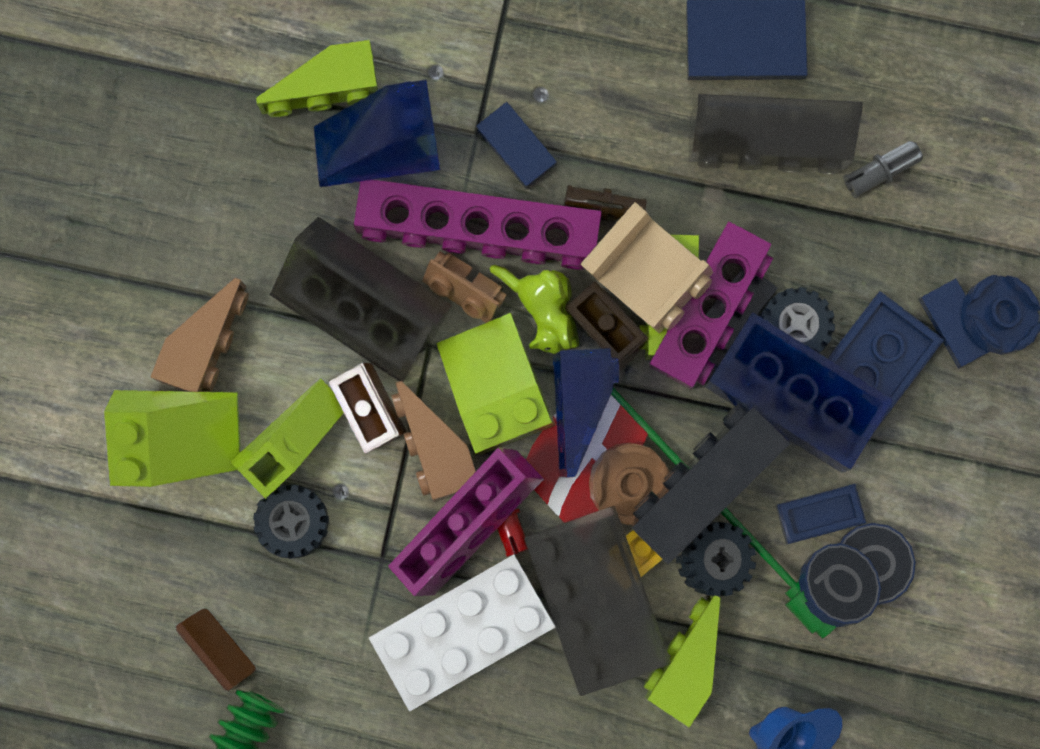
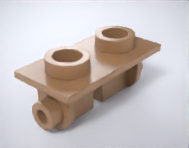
M440 251L434 260L431 259L429 261L422 282L429 285L430 289L437 295L447 297L461 306L469 316L481 319L485 323L491 321L497 307L500 308L507 297V294L502 291L503 287L480 272L473 282H470L466 278L473 268L455 257L452 253L449 252L446 255Z

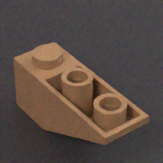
M234 278L165 339L151 378L186 392L213 390L219 376V368L215 366L221 352L226 354L231 346L234 337V331L230 330L235 315L241 316L244 312L249 294L245 292L246 285L240 279Z
M402 381L396 382L398 393L391 395L398 418L406 416L411 432L404 433L410 456L419 455L423 470L416 472L422 494L423 496L431 494L434 502L452 497L476 472L468 446Z

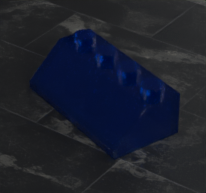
M753 312L704 386L734 406L740 402L745 407L752 400L788 436L791 442L841 473L852 469L893 402V399Z

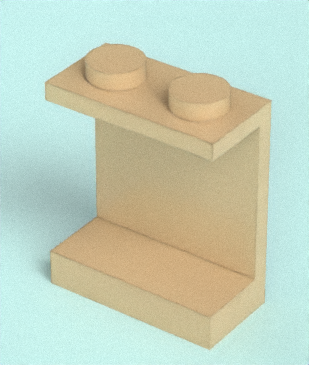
M636 202L581 263L594 278L659 334L664 328L667 330L672 329L681 320L685 313L682 308L692 296L698 299L704 294L712 283L709 277L714 273L709 264L704 260H699L652 220L649 214Z

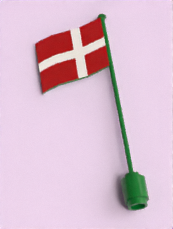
M581 354L576 359V365L580 367L563 404L553 416L556 426L542 431L532 445L526 460L544 479L534 491L587 547L591 532L601 514L590 497L589 478L594 463L604 451L614 445L630 442L643 446L647 436H649L675 465L680 461L684 465L686 464L588 361L590 356ZM725 508L721 514L732 526H738L744 530L742 535H748L752 540L749 544L790 586L785 592L790 598L785 603V606L811 634L816 632L821 639L830 634L836 627L823 623L810 612L805 604L807 600L804 596V591H800L799 580L795 581L742 523Z

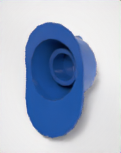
M779 707L769 713L763 721L751 727L749 735L756 743L757 749H831L840 736L842 717L836 710L830 708L817 709L804 714L792 708Z

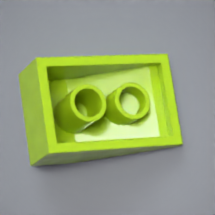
M511 313L436 343L460 416L475 454H486L496 450L498 447L501 448L556 426Z
M114 390L104 410L110 486L153 487L237 470L230 461L241 452L238 393Z

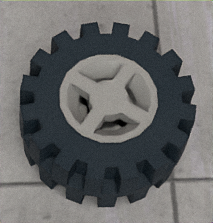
M799 287L798 289L789 288L781 293L779 292L767 303L761 313L759 333L762 334L761 341L764 346H768L769 352L773 356L781 357L780 360L786 362L790 360L793 363L809 360L822 352L832 339L831 336L835 330L833 310H829L827 300H822L818 297L819 293L814 290L809 292L806 291L807 288Z

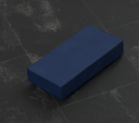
M505 102L476 125V130L525 189L529 188L557 165L554 157L508 102Z
M955 278L918 300L938 335L944 339L943 343L959 369L989 351L977 344L966 329L962 314L966 295Z
M855 484L775 505L786 545L866 523Z

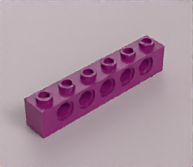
M361 178L354 228L356 233L362 234V239L371 242L384 243L386 242V237L402 239L403 245L413 248H425L426 243L442 245V250L450 253L463 254L467 248L482 250V256L493 259H505L506 254L522 256L521 261L525 263L543 265L547 259L561 261V266L567 269L584 270L585 268L581 263L597 246L601 211ZM395 207H403L408 210L409 215L404 222L394 224L387 219L389 211ZM436 212L445 214L449 218L447 225L441 229L429 227L426 222L431 214ZM473 218H482L488 223L489 227L483 234L474 235L466 229V225ZM520 223L528 229L529 233L522 240H512L507 236L506 229L511 224ZM552 229H561L567 234L568 241L561 246H554L547 241L545 236Z

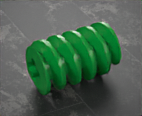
M236 690L235 694L243 704L241 706L228 704L226 708L233 715L234 719L232 721L219 719L217 723L223 728L225 734H210L209 738L217 746L216 749H260L254 741L266 743L270 738L263 727L275 728L278 724L277 719L271 712L284 713L285 710L254 691Z

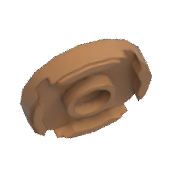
M631 442L614 445L604 451L592 467L589 478L590 497L598 511L614 522L632 525L635 516L632 514L635 511L634 507L651 490L657 495L665 487L662 484L665 481L663 478L668 474L669 470L660 456L649 447Z

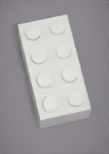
M512 555L369 637V640L410 712L555 628V625L515 555Z

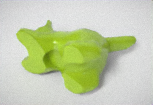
M499 265L490 266V272L518 294L520 301L537 324L536 337L529 344L530 349H540L541 351L557 355L562 352L563 348L579 347V337L572 316L565 310L566 303L572 297V290L569 279L563 273L556 270H543L538 275H528L518 279L505 267Z

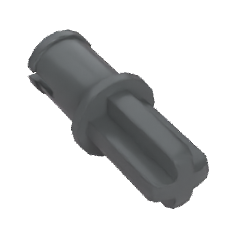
M908 141L883 156L879 154L874 155L872 162L850 174L844 175L845 185L852 196L858 198L861 194L883 182L887 184L893 182V176L921 162L923 155L916 142Z

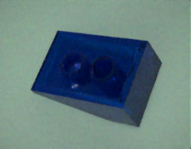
M427 79L386 85L314 126L318 182L320 187L440 170Z
M611 348L563 350L553 355L559 477H576L612 394L613 384L619 382L618 358H611Z

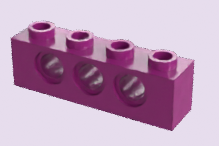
M728 221L706 261L714 272L709 277L712 280L711 285L698 299L692 296L682 308L685 311L683 317L672 329L667 331L649 364L650 368L691 390L696 382L701 385L705 384L715 366L714 363L708 361L715 347L724 349L734 331V328L728 325L735 311L743 315L754 295L753 292L747 290L755 276L763 279L774 259L767 255L772 245L771 243ZM729 263H736L743 268L744 278L737 283L728 282L722 275V268ZM710 298L719 299L725 306V313L716 319L707 317L702 310L704 301ZM690 333L701 335L706 343L705 349L699 354L688 353L682 345V340L686 335Z
M498 447L388 567L413 596L435 595L544 479L517 450Z

